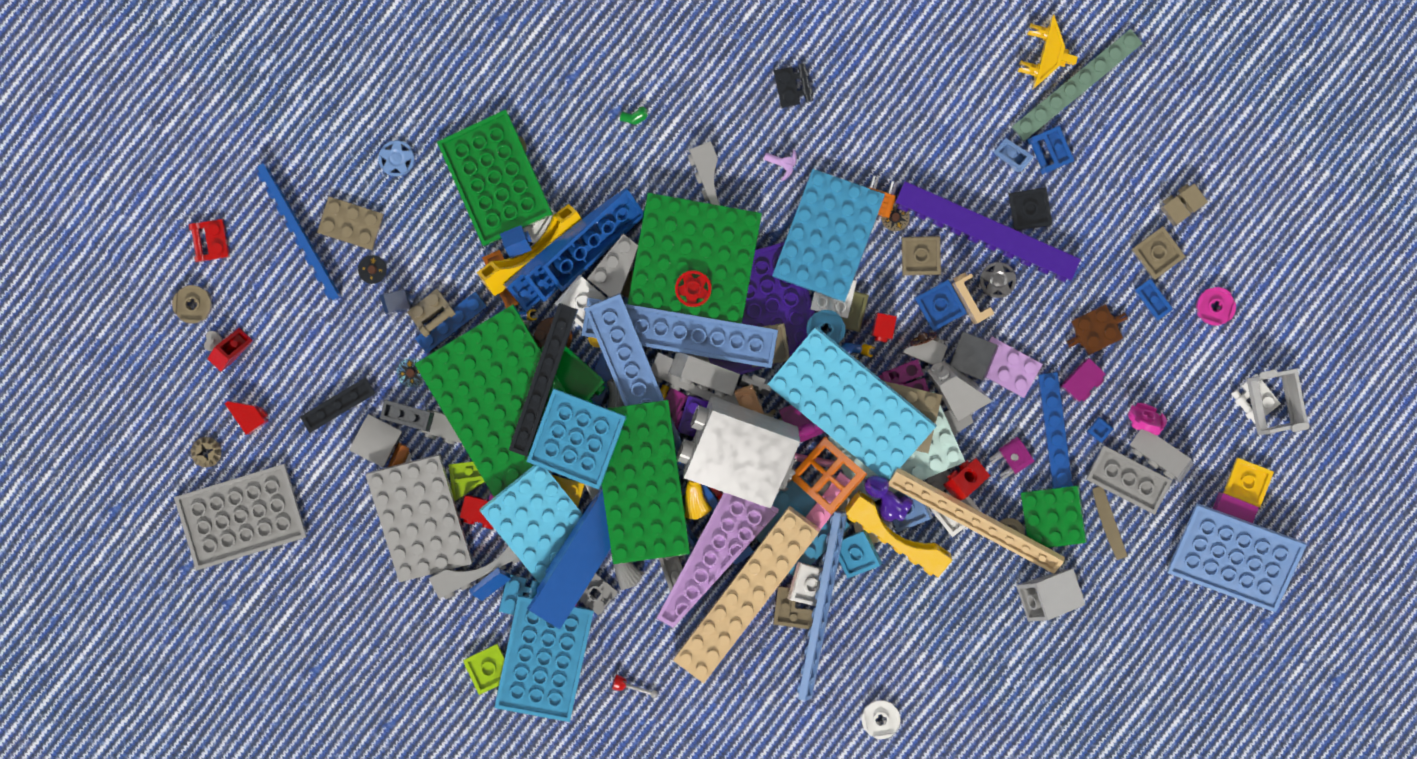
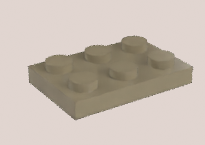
M328 197L317 233L373 251L384 214Z

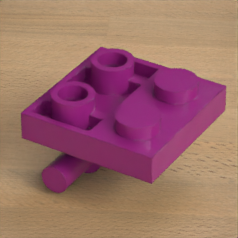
M789 405L779 410L784 422L798 427L800 443L825 433L794 406Z

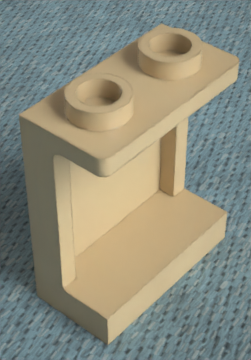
M965 272L953 278L955 282L951 285L972 323L977 324L995 313L991 307L979 311L964 284L973 275L972 273L967 275Z

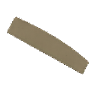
M1096 487L1092 489L1109 544L1117 560L1125 558L1127 553L1105 490L1101 487Z

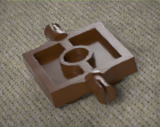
M1105 304L1071 321L1075 330V337L1066 340V344H1069L1067 346L1070 348L1079 343L1084 347L1089 356L1123 339L1118 324L1128 320L1127 316L1120 319L1126 313L1123 312L1114 317Z

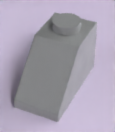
M936 337L925 344L905 348L902 353L933 366L936 363L942 362L948 346L944 345V340Z

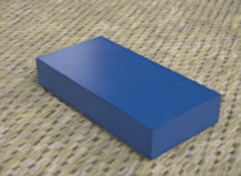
M496 568L469 591L472 596L483 601L511 580L510 574L500 568Z

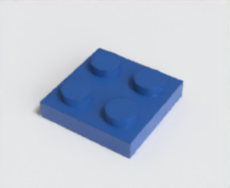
M949 280L914 298L933 332L967 313Z

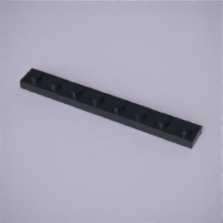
M562 303L558 304L509 447L510 451L526 457L529 455L578 312L576 308Z

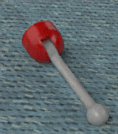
M616 674L614 678L613 690L622 691L625 688L649 694L652 698L658 696L656 690L649 691L627 684V680L623 676Z

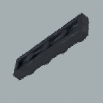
M367 377L300 416L308 432L312 433L372 397L376 392Z

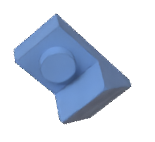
M1007 138L993 152L998 158L1009 164L1015 172H1022L1033 159V155Z

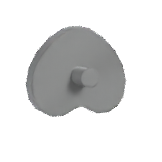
M215 331L207 332L204 348L212 351L216 345L223 341L220 334Z

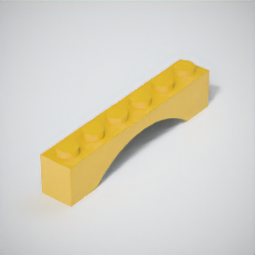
M567 204L553 215L545 233L531 247V251L511 259L491 261L476 273L486 288L496 296L505 290L506 287L503 284L553 241L582 220L570 204Z
M860 490L857 491L846 505L845 511L849 520L854 523L856 521L860 523L866 532L876 534L882 543L892 545V548L898 554L903 553L908 556L910 562L915 565H921L927 574L931 576L934 574L939 578L952 562L951 553L938 544L914 542L893 532L881 519L876 509L875 501Z

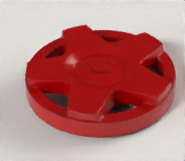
M699 271L683 273L675 285L677 298L681 303L689 307L703 305L711 295V283L708 277ZM691 274H698L700 276L693 278ZM683 278L684 285L679 286V283ZM706 282L708 284V291L704 289ZM680 295H681V296H686V297H687V302H685V301L680 297ZM698 298L704 299L703 301L696 303Z

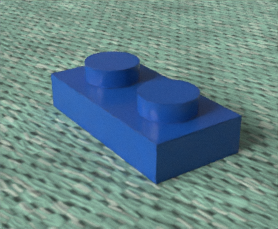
M1148 279L1134 290L1156 321L1173 310L1151 279Z

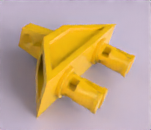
M1054 14L1051 16L1047 28L1030 23L1029 28L1036 31L1029 30L1027 35L1043 38L1045 41L1040 61L1037 65L1023 60L1019 63V65L1026 67L1019 68V73L1033 75L1035 78L1032 90L1059 66L1065 67V64L1075 65L1078 59L1077 56L1068 54L1069 50L1065 49Z

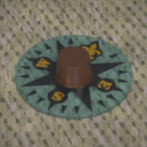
M405 359L397 368V378L404 386L415 387L424 380L415 366V363L419 362L416 359Z

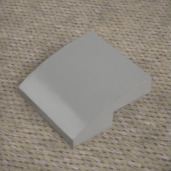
M368 414L349 451L384 468L402 431Z

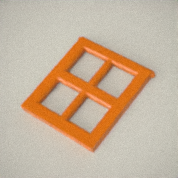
M826 436L797 467L791 481L793 480L832 515L866 477L867 473L833 445ZM825 448L837 457L827 471L815 461ZM810 464L823 474L813 487L800 477ZM843 464L856 474L845 487L833 477ZM829 480L841 490L831 503L818 493Z

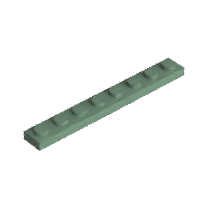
M1131 29L1128 30L1014 124L1012 129L1024 142L1143 43Z

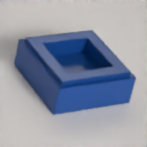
M1098 416L1086 432L1100 443H1103L1114 428Z

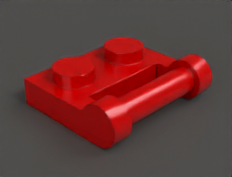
M224 219L189 224L196 254L194 256L195 262L230 257ZM199 229L205 230L209 254L203 255Z

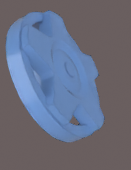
M394 140L386 143L381 148L378 160L380 167L385 173L399 177L407 174L412 169L415 156L408 144L403 141ZM390 145H393L391 150L386 149ZM402 145L407 147L409 151H403ZM382 158L386 160L385 165H383ZM411 159L410 165L407 168L406 162ZM397 169L400 173H392L391 171Z

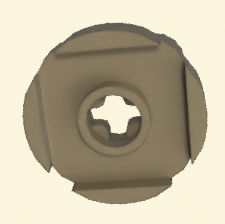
M188 285L174 295L172 301L173 311L185 323H200L208 318L212 310V299L209 292L202 287ZM191 299H194L197 303V307H194V310H191V307L187 305L188 302H191Z

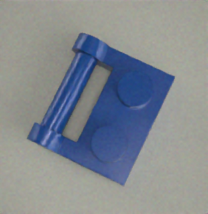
M1060 126L1027 139L1040 164L1042 175L1074 162ZM1042 139L1053 161V164L1049 166L1038 143Z

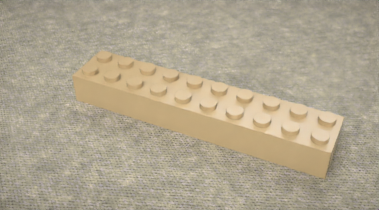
M789 505L675 655L673 661L704 684L818 535L820 528Z

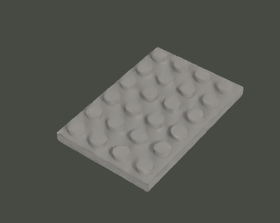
M440 454L365 474L399 582L473 563Z
M286 464L174 497L196 571L307 537Z

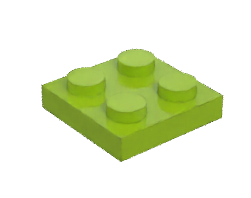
M498 643L463 660L479 695L499 686L505 657Z

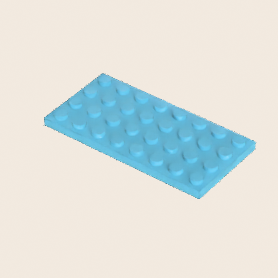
M818 327L811 331L767 384L879 477L888 479V481L896 469H900L937 426Z

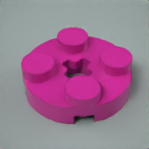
M1221 287L1206 289L1197 299V316L1209 325L1218 326L1225 324L1232 319L1236 311V303L1231 296L1232 294ZM1216 301H1218V305L1221 306V309H1217L1216 312H1214L1213 308L1211 307V304H1214Z
M1137 403L1136 406L1132 405L1128 412L1133 428L1137 430L1143 429L1154 435L1161 433L1167 423V419L1163 414L1160 416L1156 413V408L1144 403Z

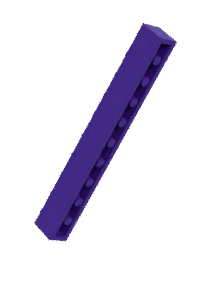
M906 181L903 183L894 203L898 205L897 209L903 212L912 211L915 213L914 216L921 220L930 219L933 221L932 224L939 228H943V226L950 228L949 232L955 235L968 236L967 240L976 244L982 242L986 244L985 248L994 252L996 249L1003 252V256L1009 259H1013V257L1018 258L1021 264L1027 267L1031 265L1038 267L1037 271L1046 275L1048 273L1056 275L1055 279L1064 283L1066 280L1072 281L1081 259Z

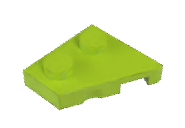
M473 461L449 464L454 501H457L485 482Z

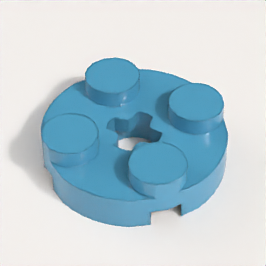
M821 310L814 313L807 322V335L815 327L820 329L821 326L827 323L828 327L831 328V332H827L826 335L837 344L840 343L845 335V324L842 318L831 310Z

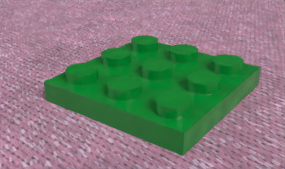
M1079 485L1021 492L1027 537L1047 548L1087 543Z

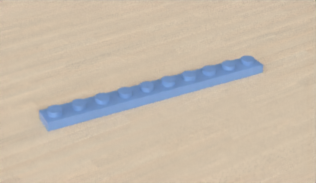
M835 511L830 518L831 530L826 538L828 545L823 555V570L819 575L820 587L815 595L817 600L816 608L812 612L813 623L808 632L810 639L809 644L805 648L804 654L806 659L801 668L802 680L797 689L799 693L798 699L803 701L812 699L847 520L845 511Z

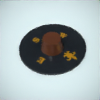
M375 255L363 258L358 266L360 278L369 284L379 283L384 279L387 272L383 259Z

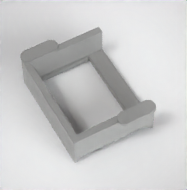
M1297 369L1279 372L1269 370L1261 372L1259 376L1246 378L1257 435L1272 434L1289 429L1292 432L1309 429L1310 425L1307 421ZM1281 376L1290 423L1267 428L1258 381Z

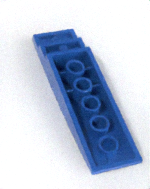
M623 189L563 233L503 285L522 309L526 312L529 311L540 299L545 302L558 289L563 292L579 275L614 245L623 234H626L644 217L643 210L628 189Z
M602 487L546 569V575L536 589L537 594L527 607L529 611L558 629L562 627L611 549Z

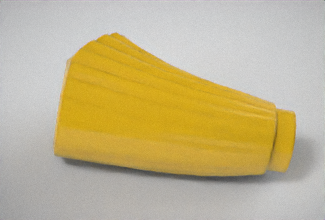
M688 480L684 504L685 517L688 519H699L708 514L712 508L703 495L701 484Z

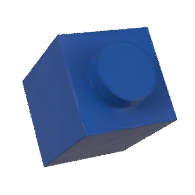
M521 225L500 234L510 259L532 250L529 244L532 242L531 236L528 231L524 232Z

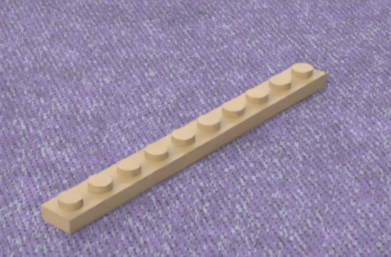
M897 468L889 480V486L1053 574L1064 563V556L902 469Z

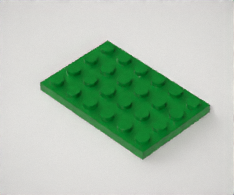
M506 109L437 141L482 246L485 247L500 240V234L520 225L522 228H525L553 215Z

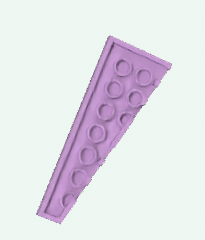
M724 492L656 619L674 628L774 518L779 509L774 506L770 509Z

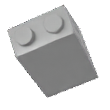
M945 361L936 363L927 370L939 394L942 395L944 404L957 421L991 402L990 398L976 382Z
M1063 569L1055 572V574L1051 573L1016 585L1028 622L1050 620L1085 605L1084 595L1080 590L1078 577L1074 569Z

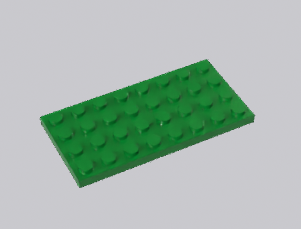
M669 400L607 408L627 416L602 482L613 564L690 554Z

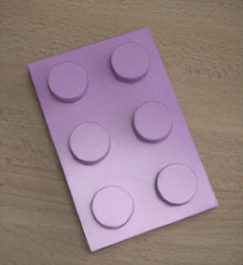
M991 337L989 342L997 344L999 347L986 378L1024 398L1043 364Z

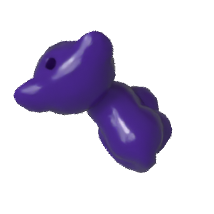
M873 475L868 478L865 477L863 482L866 492L874 498H881L882 502L879 513L882 520L886 522H892L893 520L903 521L912 506L913 500L909 496L898 498L893 492L889 491V481L886 478Z

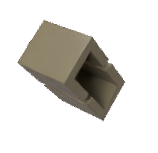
M1195 183L1190 186L1185 184L1178 189L1179 194L1173 197L1170 195L1162 201L1164 205L1160 209L1173 226L1178 225L1189 217L1192 212L1194 213L1208 203Z

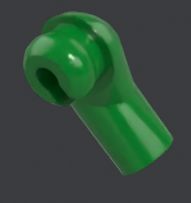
M639 107L633 114L622 111L620 121L637 125L647 118L648 110L645 107Z

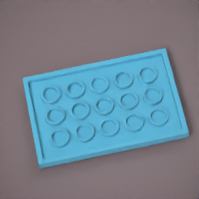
M537 465L531 467L479 509L539 584L546 575V569L583 515L549 471Z

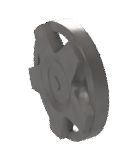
M994 262L983 269L980 275V285L988 296L1002 298L1014 290L1016 275L1009 265L1002 262ZM994 266L992 272L987 271L990 267ZM1003 266L1006 267L1010 272H1004ZM984 280L988 282L987 288L984 285ZM1010 281H1012L1011 288H1009L1008 283ZM999 290L1002 295H995L994 293Z

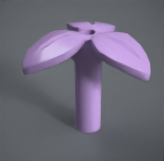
M793 150L792 157L784 158L766 153L764 160L782 166L786 170L784 177L781 179V181H784L793 172L797 156L795 150Z

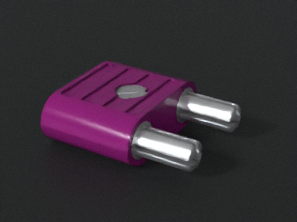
M1018 437L999 448V452L989 458L993 464L1003 457L1010 468L1000 474L1003 480L1013 473L1016 475L1034 462L1032 456Z

